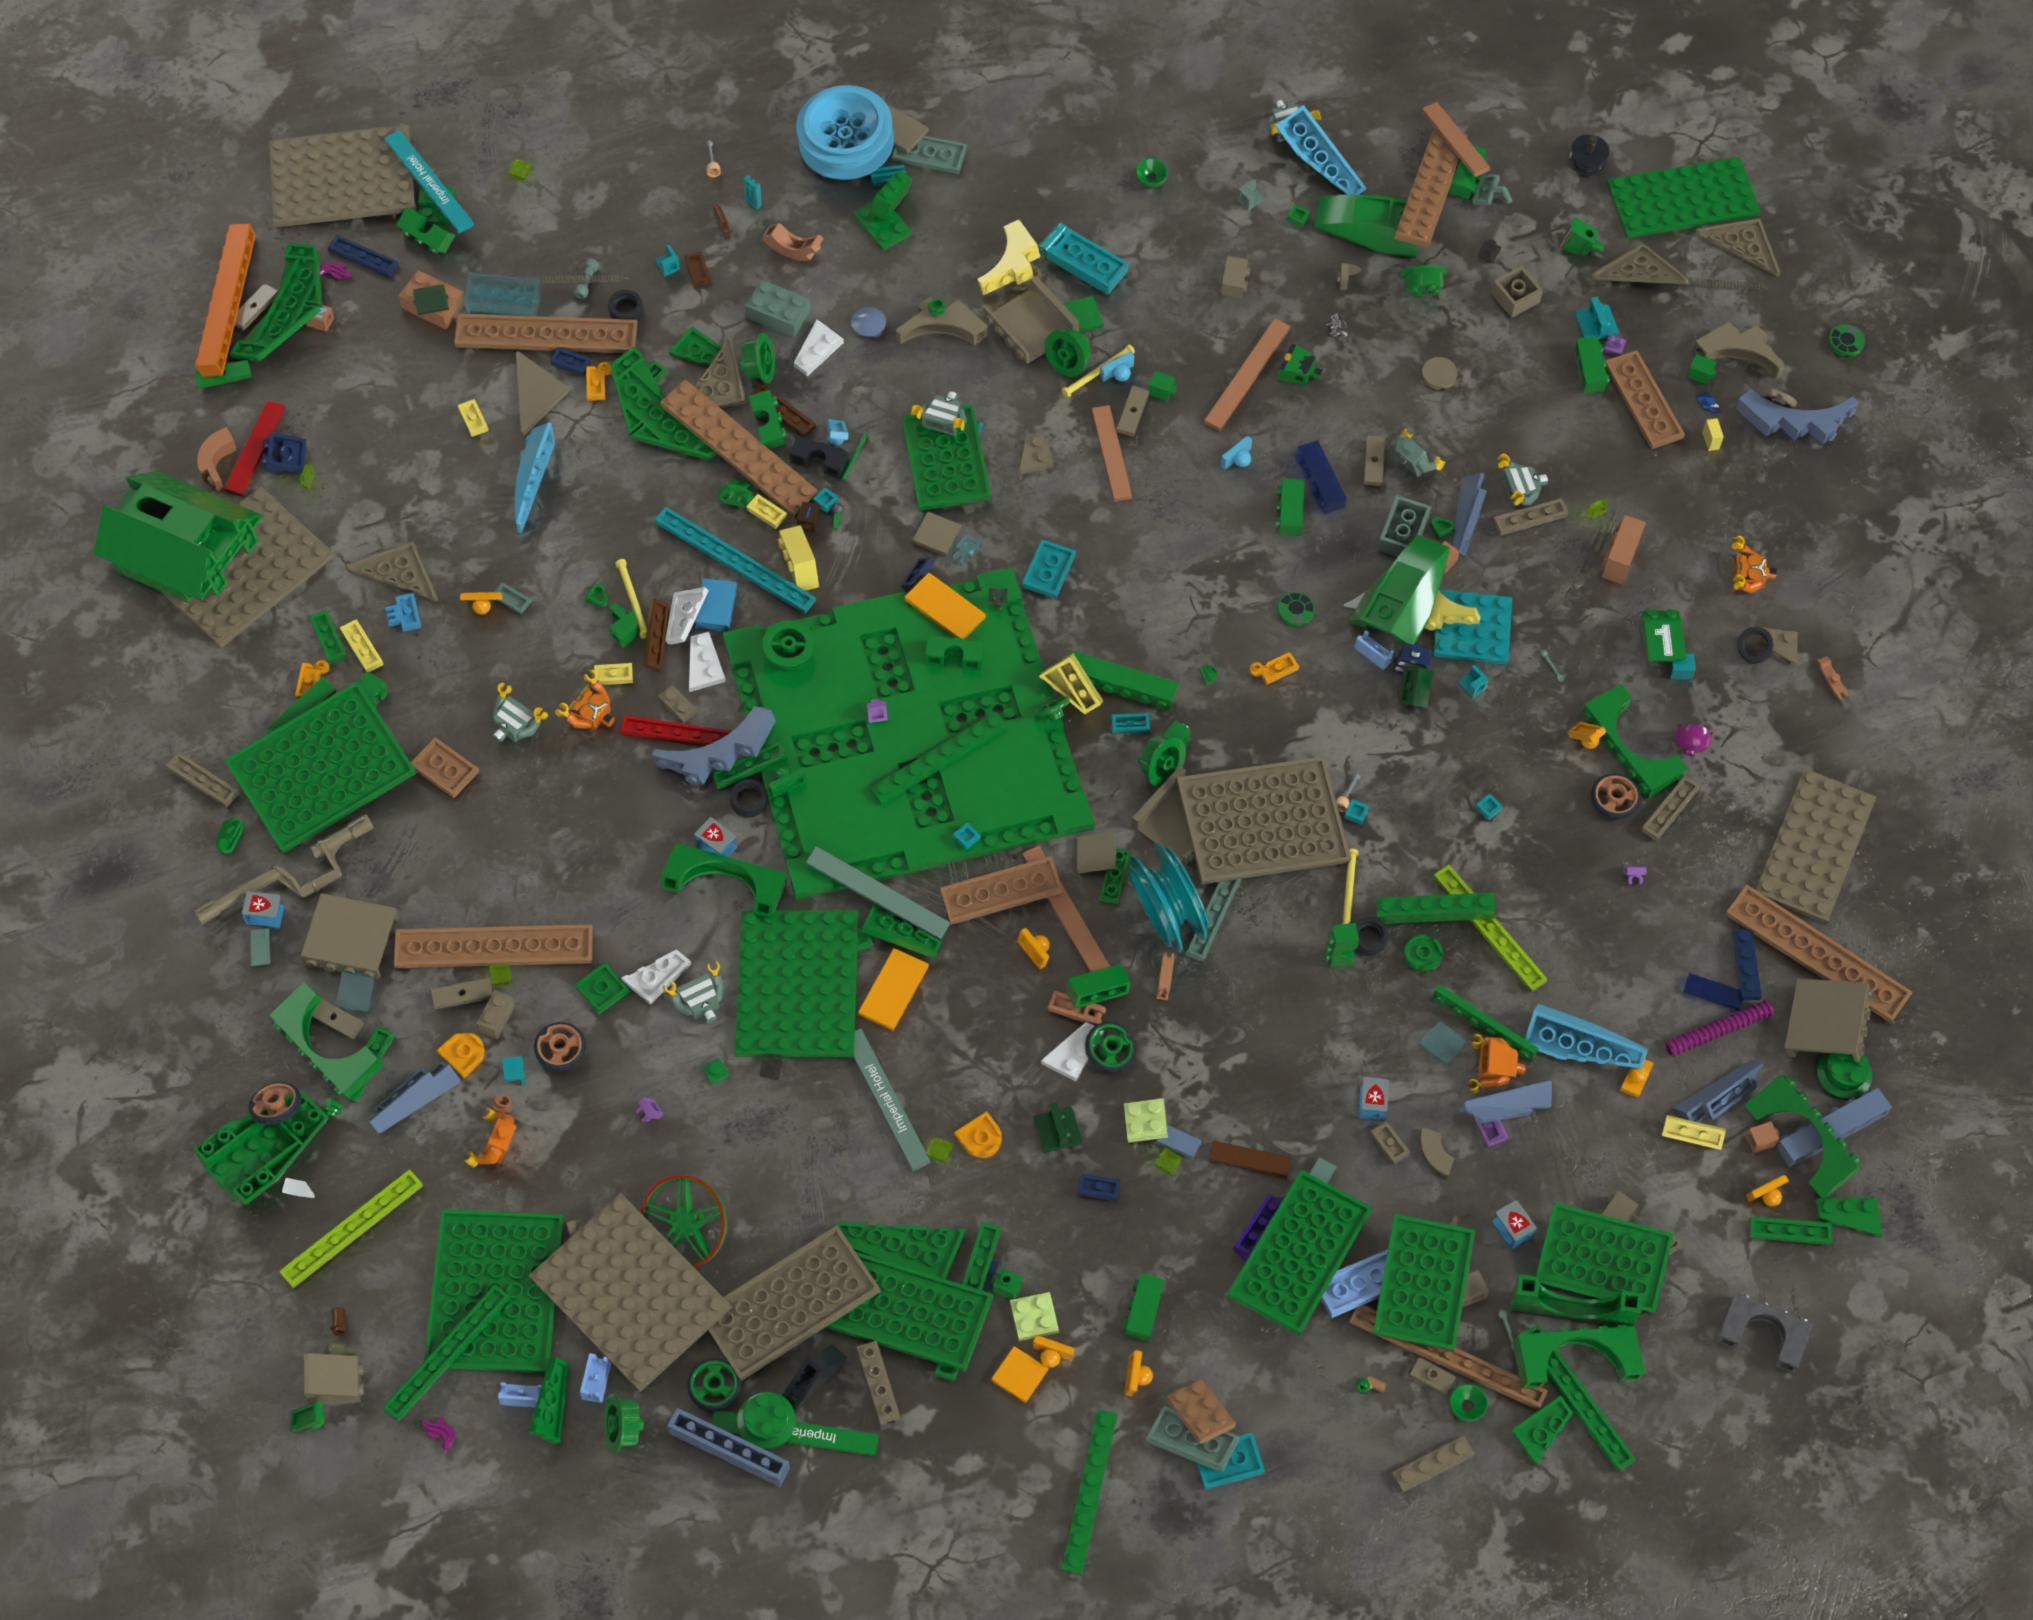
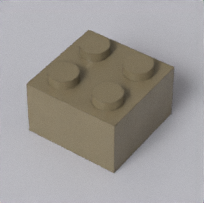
M1523 266L1494 280L1491 294L1511 318L1540 303L1543 289Z

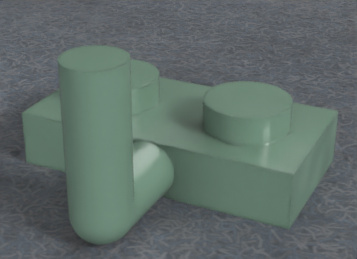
M1482 174L1472 202L1474 205H1490L1495 193H1502L1506 204H1510L1512 198L1507 187L1498 186L1500 181L1498 174Z

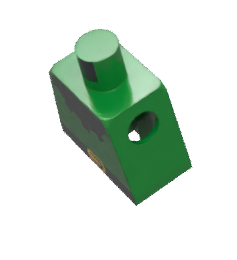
M1292 343L1279 368L1278 379L1306 385L1310 377L1320 380L1323 370L1315 367L1317 359L1315 355Z

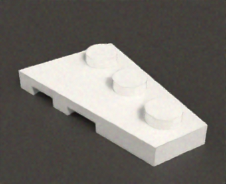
M816 320L794 361V367L806 376H809L844 343L843 338L819 320Z
M701 587L673 594L665 642L669 645L685 642L709 591L708 589Z
M675 950L655 960V963L647 967L643 966L637 969V972L629 976L626 975L621 979L651 1005L664 992L662 989L663 985L668 988L671 985L669 981L674 982L691 965V961L678 950Z

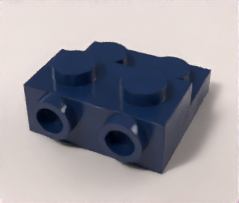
M270 432L268 438H264L263 449L266 450V454L262 455L261 465H265L264 470L283 474L284 470L302 474L305 463L306 439Z

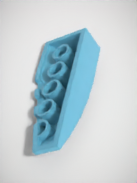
M1304 105L1275 126L1300 158L1346 195H1359L1367 189Z
M546 423L533 428L530 435L526 437L525 449L520 453V465L515 487V515L518 533L523 531L555 445L552 423Z
M1538 1004L1533 1012L1525 1040L1539 1048V1052L1563 1060L1574 1059L1581 1062L1592 1061L1598 1064L1610 1063L1616 1064V1066L1642 1068L1648 1052L1647 1048L1612 1031Z

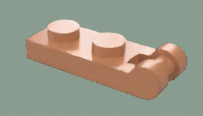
M1054 990L1048 1011L1096 1026L1102 1023L1101 1017L1105 1015L1106 1008L1101 1005L1090 1004L1075 1009L1067 994ZM1089 1011L1094 1012V1016L1088 1015Z

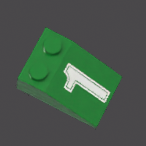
M1641 610L1639 631L1648 661H1686L1683 627L1679 610Z

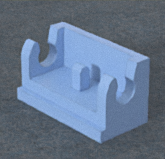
M1367 630L1364 631L1363 636L1359 635L1356 639L1355 649L1382 670L1396 657L1394 650L1390 652L1369 637Z
M589 1353L580 1390L582 1400L603 1402L611 1363L607 1357L604 1356L603 1359H599L595 1354Z
M501 1382V1392L498 1395L500 1405L536 1407L542 1385L527 1386Z

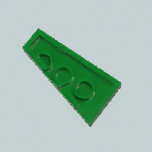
M873 904L863 925L862 932L935 959L942 941L921 929H913L909 922H901L894 918L895 915L889 911L885 913L879 909V905Z
M558 1357L550 1358L528 1431V1433L551 1444H560L569 1370V1363Z

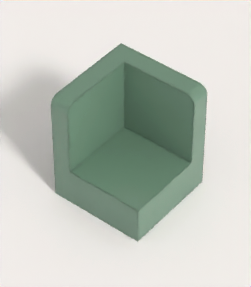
M1254 179L1238 189L1237 200L1247 210L1252 209L1264 199L1255 189L1256 181Z

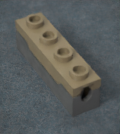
M877 1341L857 1346L858 1360L880 1430L901 1425V1417Z

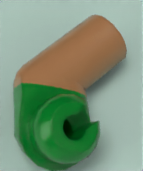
M1372 1376L1360 1379L1356 1383V1388L1361 1393L1372 1389L1383 1393L1387 1386V1383Z

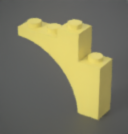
M1020 220L1004 226L1007 247L1002 259L991 271L977 279L983 295L1013 281H1016L1019 285L1034 277L1029 262L1040 257L1037 243Z
M1438 590L1431 617L1424 629H1442L1443 623L1479 624L1481 617L1477 608L1456 604L1447 599Z

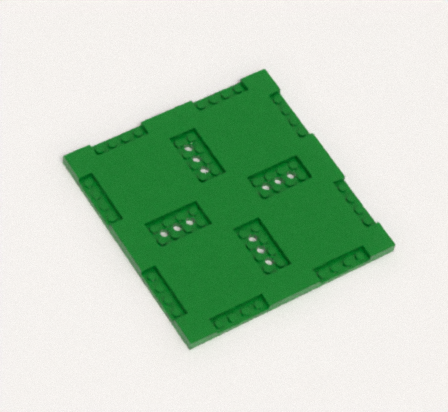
M1012 567L976 575L974 580L947 585L986 614V618L964 639H975L984 642L981 671L962 669L963 660L955 654L946 657L944 666L925 664L928 635H940L946 638H953L954 636L905 601V591L834 607L832 612L794 620L806 625L812 631L815 638V649L812 656L801 668L793 670H783L776 667L765 656L762 640L765 632L771 626L760 628V625L723 633L724 644L745 719L754 706L771 710L776 721L761 749L781 741L788 757L787 760L762 770L760 773L796 901L848 889L806 864L816 846L876 881H881L1094 830L1095 822L1075 768L1063 730L1061 717L1050 721L1048 715H1035V710L1039 706L1055 698L1050 684L1039 677L1041 672L1045 671V667L1036 647ZM884 649L888 653L886 655H880L878 654V651ZM885 665L892 667L890 671H884L882 668ZM889 681H895L897 685L894 687H890L887 685V683ZM871 699H879V702L885 701L888 720L869 723L866 704L871 703ZM994 708H1001L1003 710L999 716L1006 723V730L925 778V783L915 784L883 805H880L870 792L872 786L993 714ZM982 712L985 716L977 718L975 713ZM964 716L967 720L965 722H958L956 718ZM848 742H855L857 744L854 748L846 746ZM830 746H836L838 750L836 752H830L828 751V748ZM817 750L820 754L813 757L809 753ZM778 767H788L791 772L803 768L806 773V783L774 798L770 796L768 784L775 781L773 775ZM923 794H929L931 798L929 800H923L921 796ZM933 810L936 812V815L929 817L926 815V812ZM968 822L981 835V839L966 850L953 838V834Z

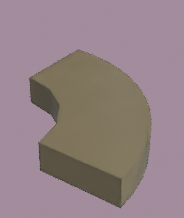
M1423 1127L1420 1135L1421 1151L1428 1165L1438 1174L1448 1178L1455 1158L1448 1155L1443 1149L1441 1143L1442 1134Z

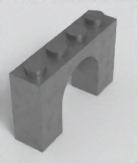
M1735 1292L1716 1342L1736 1350L1747 1324L1758 1320L1766 1321L1779 1331L1782 1340L1774 1366L1794 1374L1799 1367L1813 1324L1803 1317L1790 1315L1786 1310L1775 1309L1764 1301H1755L1744 1293L1738 1294Z

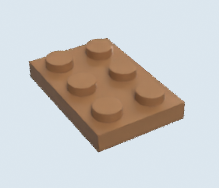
M436 737L411 762L419 774L452 798H455L479 773V768Z
M1202 1379L1167 1395V1402L1199 1444L1235 1428L1236 1422Z

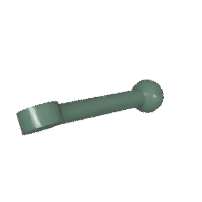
M1542 650L1540 652V655L1546 659V661L1556 674V680L1559 683L1563 682L1564 676L1562 674H1559V672L1547 656V651Z
M1501 1310L1498 1316L1503 1320L1511 1341L1510 1347L1514 1350L1512 1343L1514 1338L1506 1319L1507 1312Z

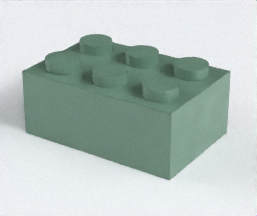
M761 280L745 306L746 318L795 338L810 312V299Z
M1396 495L1381 534L1377 551L1398 557L1415 537L1423 535L1432 506Z

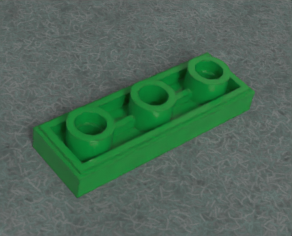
M248 360L226 364L223 376L202 377L199 371L194 372L198 389L252 377Z
M1116 848V868L1106 869L1099 901L1119 904L1130 851Z

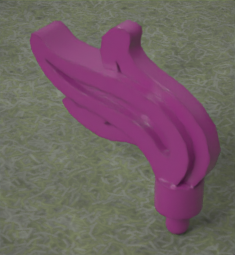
M324 262L320 266V277L325 273H330L332 277L342 279L352 277V273L344 270V262L341 264Z
M444 1417L438 1418L437 1423H430L423 1419V1427L427 1430L425 1434L430 1438H441L443 1440V1454H446L447 1450L450 1449L451 1443L456 1438L455 1431L443 1422Z

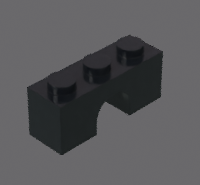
M797 436L789 452L790 463L805 468L814 459L823 460L824 474L841 479L849 463V452L841 448L831 447L826 443L813 441L808 437Z

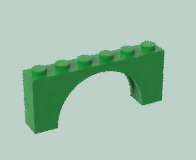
M1619 684L1585 703L1582 716L1586 722L1604 727L1606 733L1601 736V739L1604 741L1606 748L1612 751L1616 761L1627 771L1629 778L1636 782L1640 792L1649 799L1679 782L1687 774L1688 768L1678 755L1662 760L1646 759L1632 753L1623 745L1617 734L1616 719L1621 712L1629 707L1632 697L1624 686Z
M676 843L661 873L660 888L679 892L687 882L696 877L707 874L728 875L742 881L753 893V913L772 918L786 887L787 873Z
M303 982L269 1015L274 1020L272 1024L279 1031H285L286 1035L284 1037L291 1044L296 1043L299 1046L296 1050L303 1057L308 1056L311 1059L309 1064L315 1070L320 1069L323 1072L321 1076L328 1083L332 1081L335 1085L333 1089L340 1096L344 1094L350 1099L384 1064L366 1046L357 1053L341 1059H327L316 1054L310 1042L309 1027L312 1014L322 999L308 984Z
M1780 1074L1747 1102L1745 1106L1756 1120L1761 1122L1777 1113L1797 1112L1814 1123L1822 1137L1824 1151L1820 1168L1809 1183L1821 1198H1827L1863 1168L1859 1164L1861 1160L1854 1152L1851 1154L1847 1150L1848 1144L1841 1137L1837 1138L1833 1133L1835 1131L1833 1126L1828 1121L1825 1123L1821 1119L1822 1113L1815 1106H1810L1807 1102L1809 1101L1807 1095L1795 1088L1796 1082L1789 1075L1786 1077Z
M1519 1274L1512 1290L1510 1310L1615 1327L1626 1324L1628 1327L1634 1326L1641 1314L1643 1293L1622 1290L1619 1294L1605 1299H1576L1558 1295L1547 1290L1540 1284V1277Z
M1622 1324L1615 1328L1600 1326L1596 1329L1582 1327L1575 1331L1561 1329L1557 1332L1543 1330L1535 1334H1530V1332L1526 1331L1519 1333L1512 1341L1522 1389L1542 1388L1548 1381L1547 1364L1551 1353L1555 1349L1567 1344H1583L1602 1353L1613 1365L1619 1381L1639 1380L1645 1374L1635 1326L1628 1327L1626 1324Z

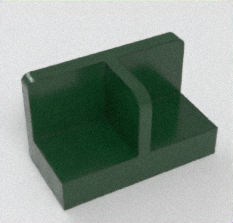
M1405 666L1399 703L1427 708L1433 671Z

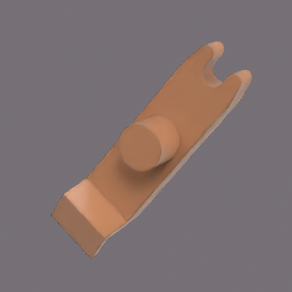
M1828 656L1818 659L1819 670L1835 697L1841 700L1842 696L1840 694H1842L1846 698L1848 696L1847 691L1840 681V675L1836 674L1831 666V660Z
M1164 952L1156 999L1168 1001L1174 953L1168 958L1167 952Z

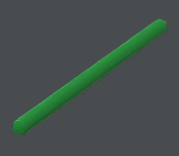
M867 433L863 434L841 477L842 480L846 479L868 437Z

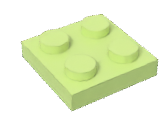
M1163 1098L1124 1103L1128 1143L1168 1138Z
M1050 1292L1010 1300L1018 1341L1032 1339L1037 1335L1042 1337L1059 1333Z

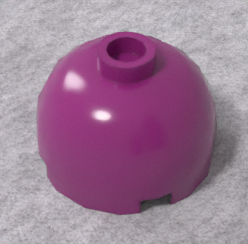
M1676 724L1674 741L1677 747L1684 751L1683 754L1695 756V753L1706 751L1711 743L1713 732L1709 733V729L1689 724L1688 727H1683V724Z

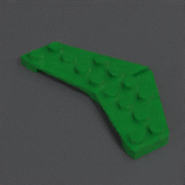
M297 243L288 244L284 254L286 261L279 292L268 313L244 340H239L230 352L232 358L250 361L264 359L321 311L319 252L315 246Z
M632 347L612 363L611 374L629 436L632 435V439L705 460H710L717 455L713 449L660 406V402L665 396L645 364L643 356L635 347Z

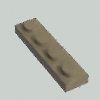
M1562 498L1496 516L1493 522L1501 536L1568 517L1569 512Z
M179 752L166 765L169 771L226 808L239 795L237 789Z
M1685 775L1645 823L1641 831L1657 842L1701 786Z
M1462 1436L1392 1472V1477L1403 1493L1473 1457L1475 1453L1465 1436Z

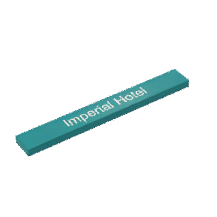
M399 130L385 137L387 145L458 234L473 227L474 223L402 132Z

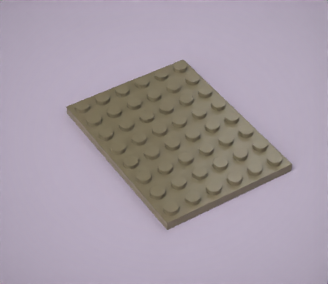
M409 124L270 140L274 227L403 213L406 207L416 210L414 178L385 142V137L400 130L411 144Z
M261 486L237 504L264 515L263 519L254 529L259 542L250 554L244 553L240 548L224 569L223 574L228 583L218 597L207 593L202 600L193 597L187 603L161 592L221 648L335 557L334 552Z
M1324 757L1183 776L1176 779L1201 885L1348 863L1351 860Z
M621 1193L529 1275L530 1279L639 1392L646 1388L732 1308L721 1294Z

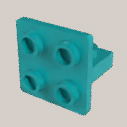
M1598 297L1590 299L1588 308L1575 311V317L1583 338L1598 337L1600 339L1609 337V335H1618L1619 331L1609 305L1600 303Z

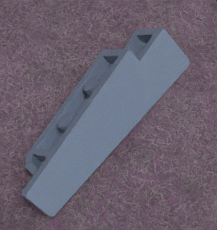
M1484 473L1466 476L1461 479L1452 546L1460 551L1459 555L1464 557L1487 490L1481 489Z
M442 1060L430 1072L422 1067L375 1107L374 1112L376 1115L369 1122L378 1133H381L458 1085L461 1080L451 1066Z
M1754 1060L1747 1062L1673 1107L1675 1112L1682 1119L1698 1123L1706 1116L1708 1119L1714 1120L1756 1089L1758 1081L1755 1079L1758 1070L1763 1068V1064Z
M1549 1080L1468 1100L1458 1110L1461 1113L1467 1112L1474 1116V1121L1479 1124L1530 1115L1533 1112L1532 1109H1548L1551 1107L1552 1082Z

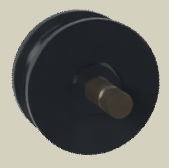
M1582 135L1576 138L1572 144L1569 164L1574 171L1581 175H1597L1606 167L1610 153L1609 146L1606 141L1596 135Z

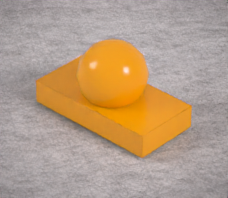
M461 593L460 600H474L472 604L473 610L479 615H484L490 610L491 604L489 600H502V593Z
M1579 722L1567 733L1570 738L1581 740L1585 748L1593 749L1599 744V738L1606 731L1604 727Z
M1027 928L1022 929L1017 939L1018 944L1039 969L1044 968L1049 959V955L1046 953L1050 947L1048 938L1043 935L1033 937Z
M1645 1059L1642 1068L1630 1067L1620 1091L1639 1098L1654 1063Z
M1782 1175L1746 1194V1198L1750 1202L1762 1196V1200L1767 1206L1775 1207L1782 1200V1194L1777 1187L1787 1183L1789 1180L1786 1175Z
M1038 1335L1035 1336L1033 1341V1349L1042 1352L1040 1359L1044 1366L1053 1368L1059 1364L1060 1359L1072 1362L1075 1351L1073 1347Z
M1135 1350L1129 1356L1124 1390L1126 1396L1132 1397L1136 1393L1138 1385H1147L1152 1381L1153 1372L1150 1367L1141 1365L1142 1351Z

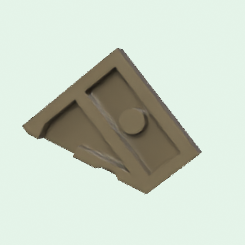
M1044 434L1026 437L1019 474L1054 467Z
M1764 628L1773 638L1774 647L1772 654L1777 658L1783 657L1790 661V665L1796 666L1798 632ZM1759 635V647L1766 650V640Z

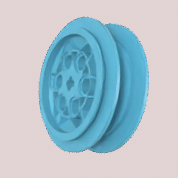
M842 85L820 91L804 104L797 118L796 131L802 158L812 170L825 177L848 180L866 176L881 167L892 152L894 131L889 107L879 95L866 88Z

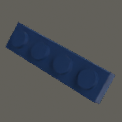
M1733 929L1731 934L1741 1000H1761L1762 994L1753 931L1750 929Z

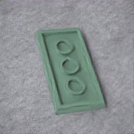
M924 136L908 154L895 146L891 161L959 175L967 144Z
M1163 1406L1146 1437L1147 1443L1221 1473L1224 1471L1240 1440V1436L1227 1431L1199 1444L1175 1411L1166 1406Z

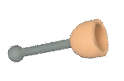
M709 140L706 142V145L709 148L710 164L707 165L706 171L708 176L717 177L720 175L721 170L719 164L714 162L713 142Z
M1359 773L1353 775V780L1345 795L1339 796L1336 799L1338 811L1341 813H1345L1350 804L1348 796L1356 781L1361 777Z

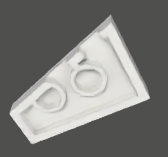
M709 632L691 636L689 692L726 682Z
M1085 1022L1041 1060V1064L1076 1081L1089 1060L1085 1052V1040L1094 1025ZM1092 1044L1093 1051L1097 1044Z

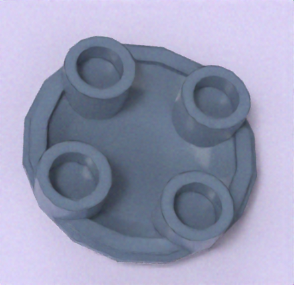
M863 307L858 309L851 318L853 332L856 335L865 337H879L886 326V317L877 308Z

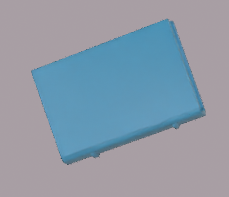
M703 578L701 587H705L709 591L695 619V628L728 632L732 622L731 618L737 584L730 581Z

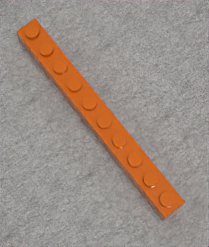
M231 224L226 233V242L222 248V258L219 261V271L216 274L215 287L212 289L213 296L211 302H209L208 316L205 318L206 325L202 331L201 344L198 347V358L195 360V367L202 377L223 376L256 237L250 224Z

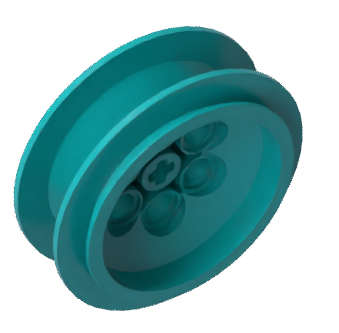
M1157 842L1154 844V849L1160 865V871H1152L1143 865L1136 855L1130 856L1131 866L1128 867V873L1138 899L1158 936L1168 948L1172 946L1180 953L1183 951L1180 929L1184 920L1190 924L1194 932L1202 940L1207 939L1206 929L1209 928V921L1201 899L1184 866L1172 849L1169 847L1165 849L1162 844Z

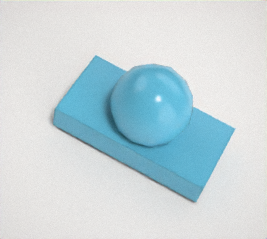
M1129 352L1101 366L1100 378L1104 382L1112 377L1121 382L1129 379L1131 375L1129 368L1134 366L1133 353Z
M826 419L827 442L834 447L840 446L844 440H848L849 434L845 422Z
M1246 436L1224 453L1221 457L1220 466L1224 470L1233 463L1239 467L1248 466L1251 462L1249 451L1251 450L1252 439Z

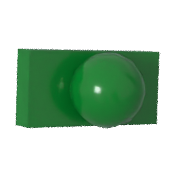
M778 767L773 775L775 781L768 784L769 794L774 798L806 783V773L803 768L791 772L788 767Z
M316 1401L292 1410L290 1431L299 1432L307 1428H320L325 1422V1415L322 1412L323 1402Z

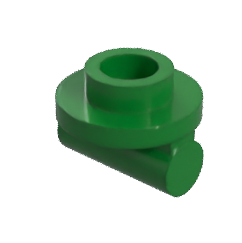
M1205 664L1198 669L1206 686L1211 685L1217 679V670L1214 666Z
M327 1098L322 1110L325 1111L327 1116L336 1118L337 1115L342 1114L340 1110L343 1105Z

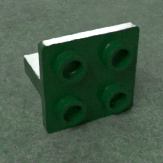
M1053 1103L1049 1104V1112L1034 1116V1122L1044 1153L1082 1144V1138L1072 1107L1059 1109L1058 1104Z

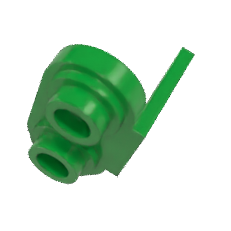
M733 479L728 485L720 487L718 498L723 503L746 508L754 499L753 493L747 489L751 486V483Z
M230 818L223 822L216 836L218 838L216 847L221 853H231L243 832V824L240 819Z

